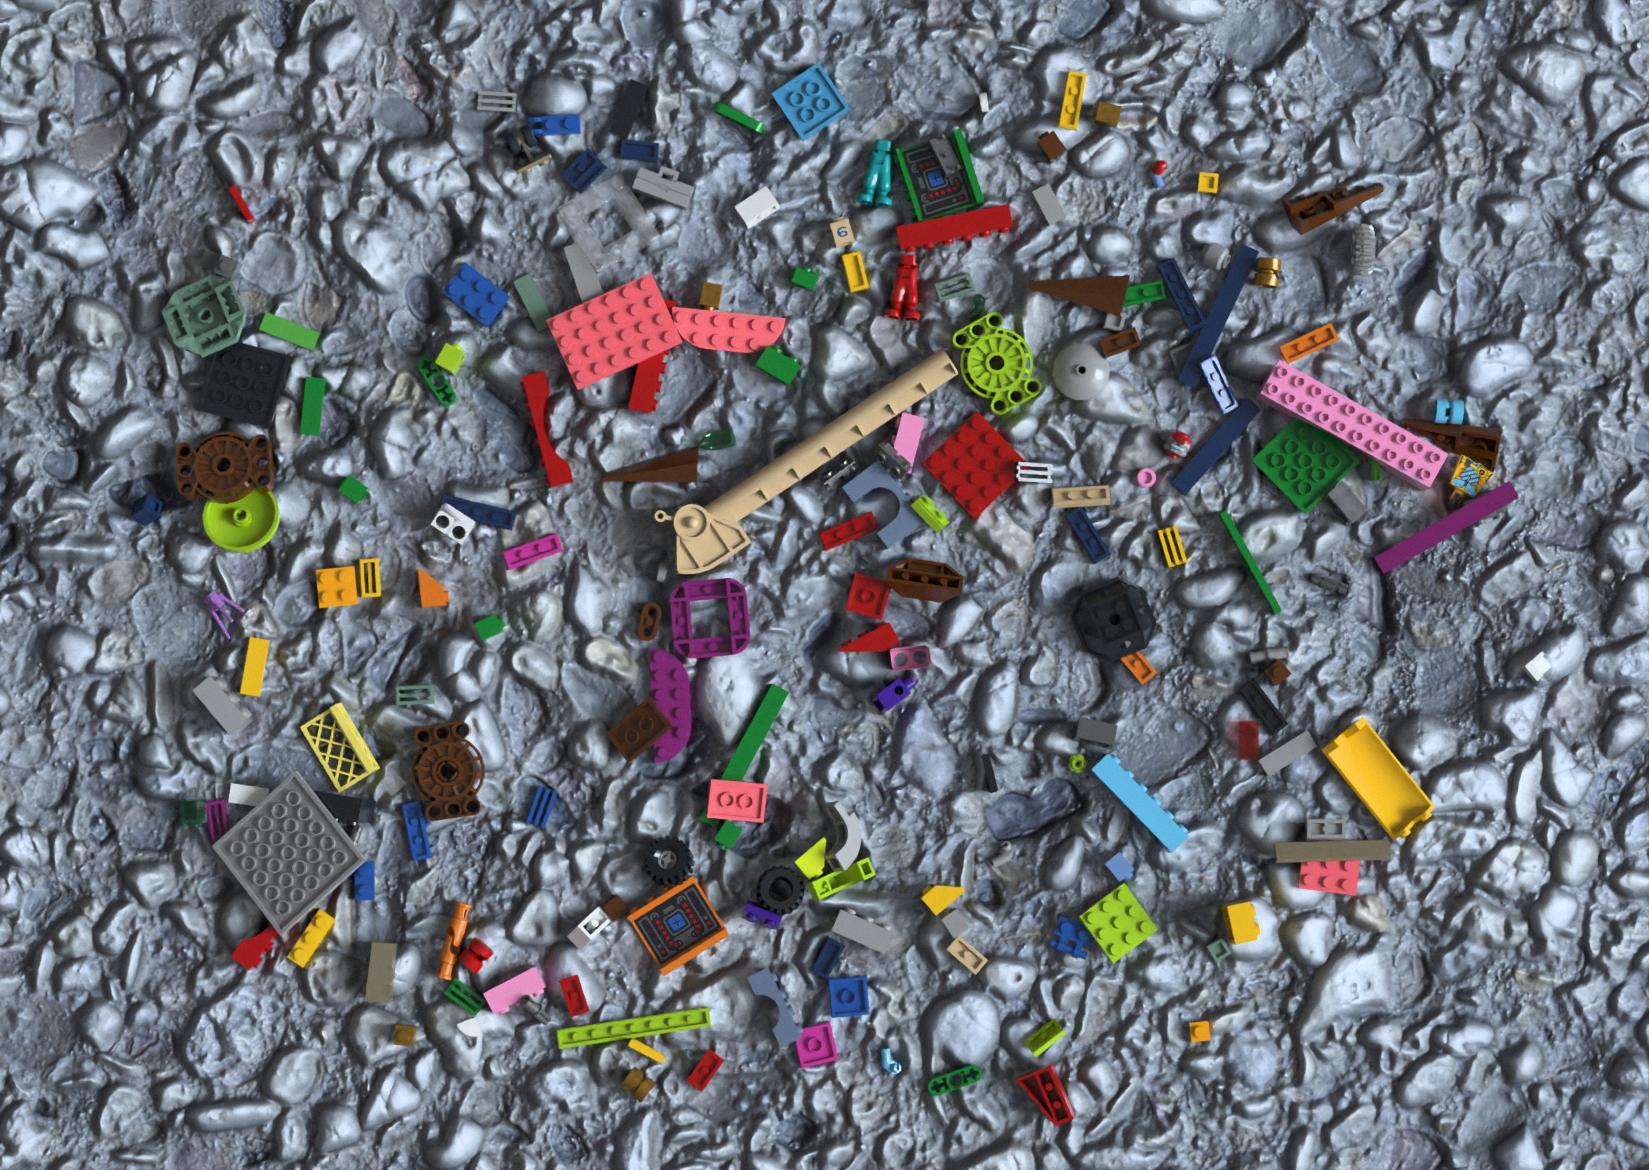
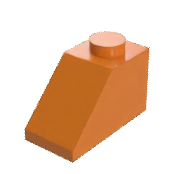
M419 569L422 608L447 606L446 602L450 601L449 591L445 590V587L427 572Z

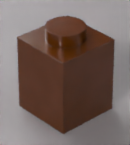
M1046 131L1038 137L1037 146L1049 163L1066 152L1065 146L1054 131L1050 133Z
M1277 659L1262 671L1273 686L1279 685L1291 675V672L1280 659Z

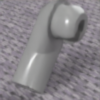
M1003 841L1000 854L991 859L995 868L1011 859L1013 845L1009 841Z

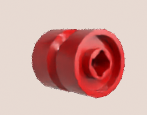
M475 937L468 945L469 949L464 950L458 959L477 974L483 967V961H488L494 952L484 942Z

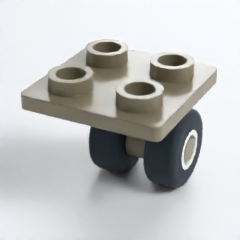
M528 124L520 128L522 134L516 137L513 132L505 135L515 156L523 152L521 149L523 147L529 160L514 167L517 174L521 173L522 175L531 172L532 167L536 165L540 167L549 163V159L552 157L548 150L532 157L526 144L532 148L538 145V142Z

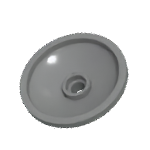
M1085 343L1072 344L1064 348L1057 355L1052 368L1053 381L1058 390L1066 397L1079 401L1089 400L1100 394L1106 387L1110 375L1109 364L1104 354L1098 348ZM1080 367L1085 368V373H1079L1078 369Z

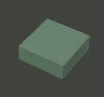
M1223 937L1205 946L1214 963L1232 954Z

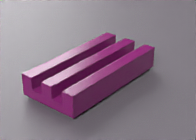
M225 799L205 802L211 840L220 839L225 835L222 830L218 804H221L225 832L227 833L230 830ZM211 805H214L219 833L217 836L215 835Z

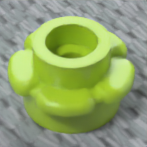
M1072 755L1069 758L1068 767L1071 771H1075V773H1081L1087 767V761L1083 755Z

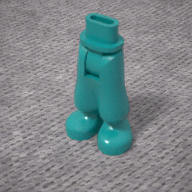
M876 140L863 181L864 193L857 195L856 202L872 206L874 191L877 189L875 206H892V200L887 197V193L891 189L892 150H890V141Z

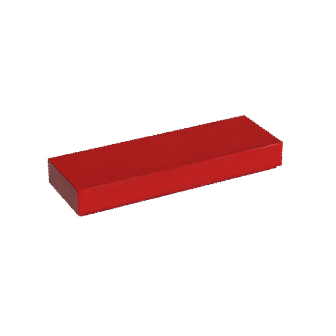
M871 511L818 534L825 551H828L874 532L879 528Z

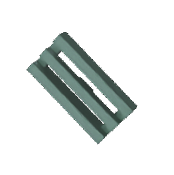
M970 272L933 284L939 303L976 291ZM965 278L968 279L967 282L939 290V287ZM970 285L968 289L944 297L941 296V294Z
M434 684L395 686L396 706L435 704ZM430 689V692L399 694V690ZM430 696V700L400 701V698Z

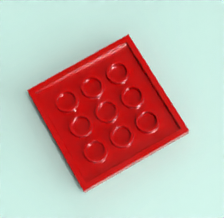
M977 411L936 449L922 465L975 519L1015 482V463L1025 461ZM1020 467V470H1027L1030 467Z

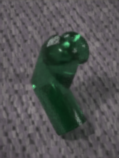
M976 294L973 297V310L966 315L970 322H973L985 312L986 300L981 294Z

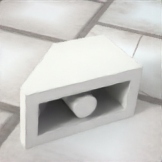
M598 906L567 937L581 950L612 919Z

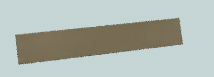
M1388 840L1274 843L1276 863L1390 860L1391 858Z

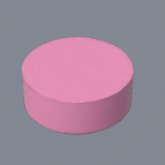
M1149 468L1141 469L1136 476L1138 485L1143 488L1151 487L1156 480L1155 473Z

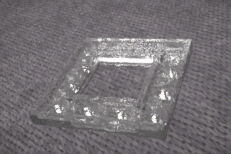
M621 173L556 209L557 214L596 275L659 240L661 237ZM614 200L633 231L603 248L584 216Z

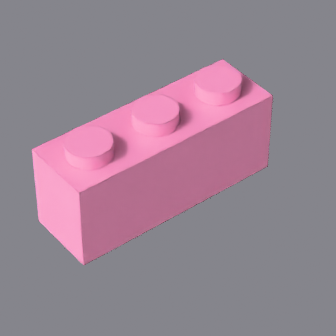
M902 413V417H897L895 427L898 428L897 435L892 436L890 445L894 446V449L898 451L894 457L897 458L902 455L911 463L910 466L912 467L925 418Z
M537 966L483 994L493 1014L498 1012L501 1015L510 1010L508 1006L514 1003L516 1006H519L523 996L533 994L536 997L542 994L546 984Z

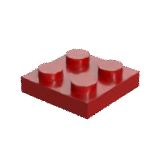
M855 573L845 610L882 620L891 587L883 580Z

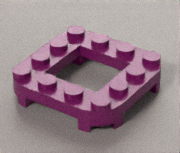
M732 578L683 582L673 590L670 596L673 642L675 648L682 656L690 659L739 654L747 648L750 642L748 603L745 588L740 582ZM728 598L731 636L693 639L690 601Z

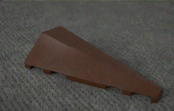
M1379 182L1374 187L1365 188L1364 185H1361L1356 190L1347 191V188L1318 192L1316 196L1305 198L1304 195H1299V198L1294 200L1283 198L1282 205L1291 226L1300 235H1303L1379 195L1384 190L1383 185Z
M1130 275L1064 278L1061 280L1046 279L1045 281L1030 280L1028 289L1120 316Z
M1405 419L1403 428H1410L1418 432L1419 436H1426L1434 440L1435 444L1459 456L1464 455L1475 463L1488 467L1491 472L1495 471L1503 429Z
M692 447L602 475V482L697 483L699 447Z

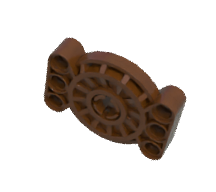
M219 432L204 438L194 449L188 443H180L176 447L177 489L186 501H192L200 494L211 502L228 504L245 498L255 487L263 493L270 492L274 488L272 445L263 434L256 435L250 442L249 439L237 433ZM260 443H266L265 447L258 448ZM190 451L189 455L182 457L183 452ZM224 460H226L230 464V468L225 472L218 471L224 464ZM261 461H267L266 465L262 467L259 466V463ZM191 469L189 474L183 475L184 470ZM268 479L266 484H260L261 480ZM187 487H192L190 492L184 493Z
M466 722L421 727L414 733L415 741L422 746L413 759L412 780L418 793L427 802L431 803L425 811L426 817L431 821L476 815L482 810V802L475 798V796L480 791L484 782L485 764L478 748L466 740L471 734V727ZM459 725H464L467 729L466 734L463 736L457 733ZM440 728H445L448 732L447 737L444 739L438 736ZM421 731H426L429 735L428 739L424 742L419 739ZM470 746L474 749L478 756L475 757L473 752L469 750ZM422 754L419 765L416 766L418 757ZM478 760H480L481 773H479ZM446 764H451L456 769L454 776L450 779L445 778L442 774V768ZM416 770H418L419 782L416 779ZM478 777H481L478 787L475 788ZM419 786H422L424 791L428 793L427 796L421 791ZM471 801H475L478 804V809L475 812H471L468 808V804ZM452 804H456L459 807V812L456 815L451 814L449 811V807ZM433 807H437L440 810L437 818L432 817L430 814V810Z

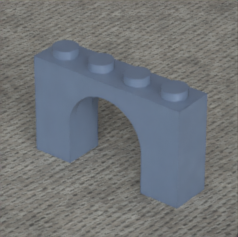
M876 461L844 485L842 490L853 504L875 489H886L896 496L899 502L897 517L877 533V536L886 548L890 549L925 521L911 507L914 500L908 492L904 494L901 490L902 484L897 477L892 478L888 473L890 470L883 463Z

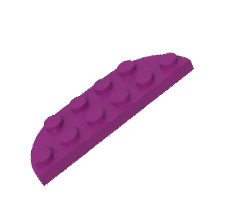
M649 648L651 698L673 726L669 732L654 743L655 763H660L675 757L685 747L690 737V684L686 669L674 655L665 650Z

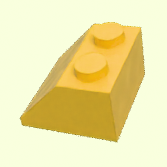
M929 884L921 891L923 895L920 898L937 916L966 890L962 886L934 884L931 887Z

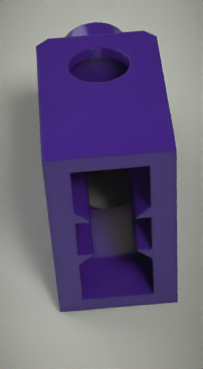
M910 676L903 681L899 678L872 698L871 701L883 715L911 694L909 690L916 686V683Z

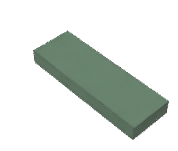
M529 273L513 281L538 333L548 329L549 325L546 320L552 318L531 274Z

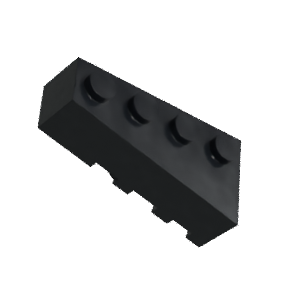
M313 790L338 823H340L341 819L347 820L346 824L358 826V823H372L376 805L375 800Z

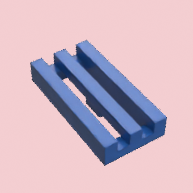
M539 786L527 822L545 828L558 792ZM542 791H545L536 819L532 820ZM549 793H551L552 797L543 823H540L539 820Z

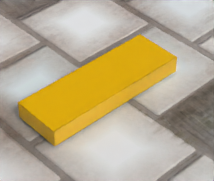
M1068 71L1058 128L1077 131L1087 74Z
M250 637L240 694L260 697L270 640Z

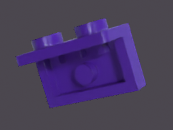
M748 900L741 918L778 931L783 916L761 908L759 903Z

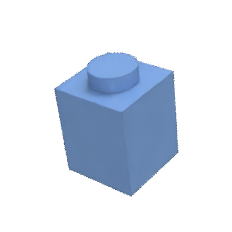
M1119 851L1103 863L1119 882L1121 880L1125 882L1133 876L1131 872L1134 868Z

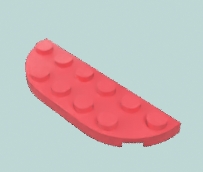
M671 307L672 320L684 340L696 347L742 353L764 350L767 345H772L778 339L786 318Z

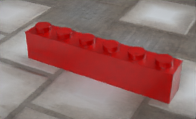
M1009 204L897 226L896 233L900 252L905 251V254L916 252L917 248L923 247L924 250L935 248L936 244L942 243V246L954 244L953 241L961 240V242L971 241L972 237L975 236L987 238L991 236V233L998 232L999 235L1006 234L1013 228Z
M663 299L672 318L671 307H676L677 303L676 301ZM670 349L638 363L628 406L630 411L652 415V411H656L658 400H655L656 393L661 391L662 381L659 380L661 374L665 373L667 363H664L665 355L669 356Z

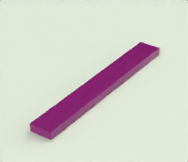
M1508 481L1374 558L1383 574L1518 499L1519 496L1511 482Z

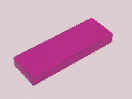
M555 533L503 551L502 553L508 570L563 552L558 535Z

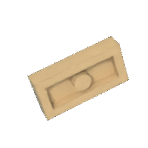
M960 935L946 949L975 975L988 961Z

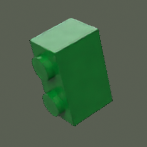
M767 345L756 367L789 386L801 367L798 364L799 360L791 355L786 357L781 354L782 350L774 345L772 347Z

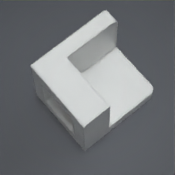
M1542 651L1538 652L1521 666L1533 681H1538L1543 676L1542 674L1551 668V665L1543 657L1544 653Z

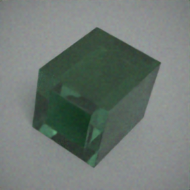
M206 799L179 802L181 825L188 824L189 828L200 827V823H208Z

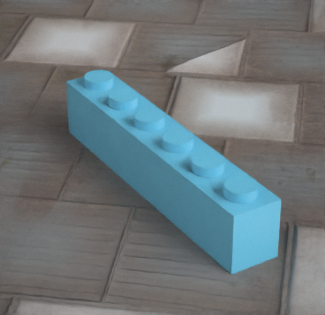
M1106 754L1090 770L1169 852L1173 853L1189 837L1186 834L1188 830L1181 823L1177 825L1172 820L1174 816L1167 809L1163 811L1159 807L1160 801L1154 795L1150 797L1146 793L1148 789L1140 781L1136 783L1132 779L1134 776L1132 772L1127 768L1123 769L1119 765L1121 761L1114 754L1111 756Z

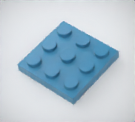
M819 62L771 93L803 142L850 111L849 106Z

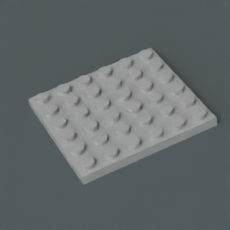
M294 771L212 845L216 853L280 935H284L367 860L298 771Z

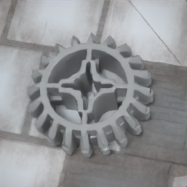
M1360 224L1355 225L1353 228L1350 256L1354 275L1365 276L1373 272L1376 243L1372 225Z

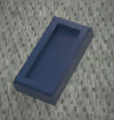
M621 139L619 158L658 163L660 144Z
M828 937L810 971L827 980L845 945Z

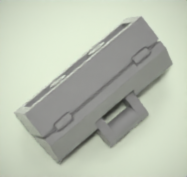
M661 166L658 174L640 167L637 178H635L632 186L635 192L687 210L694 191L693 186L677 181L680 172ZM662 175H667L673 179L672 181L662 178Z

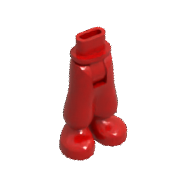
M901 254V261L898 262L894 286L890 296L892 308L885 310L884 317L901 320V309L904 303L903 320H920L919 312L915 311V307L918 304V264L916 263V255Z

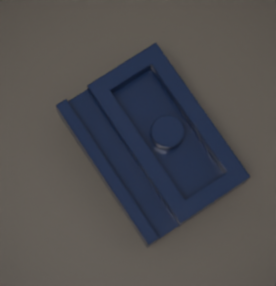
M587 148L561 176L582 195L608 168Z

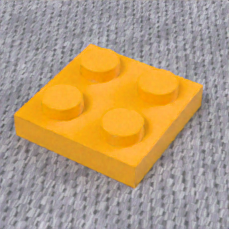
M355 566L316 570L319 608L358 605Z

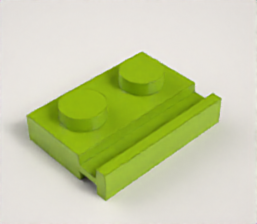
M922 495L911 505L936 533L950 523L945 513L939 511L929 497Z

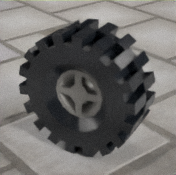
M666 836V840L660 837L658 838V843L653 841L651 843L653 847H647L646 851L648 854L643 856L646 860L643 861L646 873L657 885L661 886L662 884L665 888H668V885L672 888L676 887L675 883L683 884L682 880L690 878L687 874H692L693 869L691 866L695 864L691 850L677 837L672 839L670 836Z

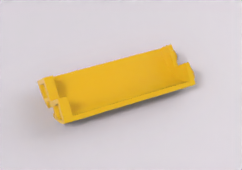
M1363 716L1321 749L1393 841L1398 837L1403 839L1411 832L1409 829L1419 820L1424 822L1432 815L1430 812L1435 808L1433 803Z

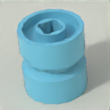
M1435 399L1433 407L1434 423L1445 424L1446 421H1449L1450 424H1462L1464 416L1463 400L1452 399L1448 402L1447 399Z

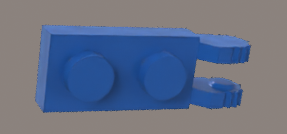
M580 114L541 116V118L526 119L528 124L542 123V129H531L534 135L559 136L581 134Z

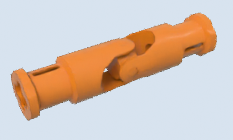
M459 901L455 902V912L450 919L439 958L441 962L438 972L435 973L436 977L447 980L452 979L451 972L453 965L456 964L467 926L468 911L472 907L470 904Z

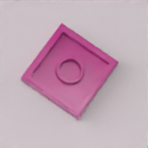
M830 1022L802 1028L804 1031L801 1033L803 1038L795 1041L801 1068L839 1060Z

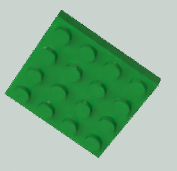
M1295 418L1251 460L1303 515H1306L1360 462L1334 435Z

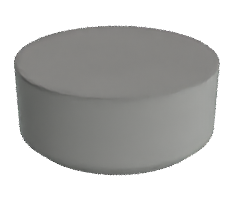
M659 562L656 581H664L667 569L666 563Z

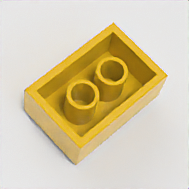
M1247 900L1221 904L1230 943L1237 945L1258 940L1257 935H1260L1258 923H1255L1253 916H1256L1254 904H1250V901Z

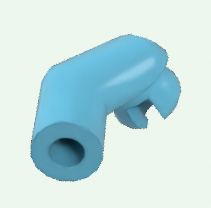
M890 1048L881 1049L882 1067L891 1074L899 1073L901 1065L891 1059Z

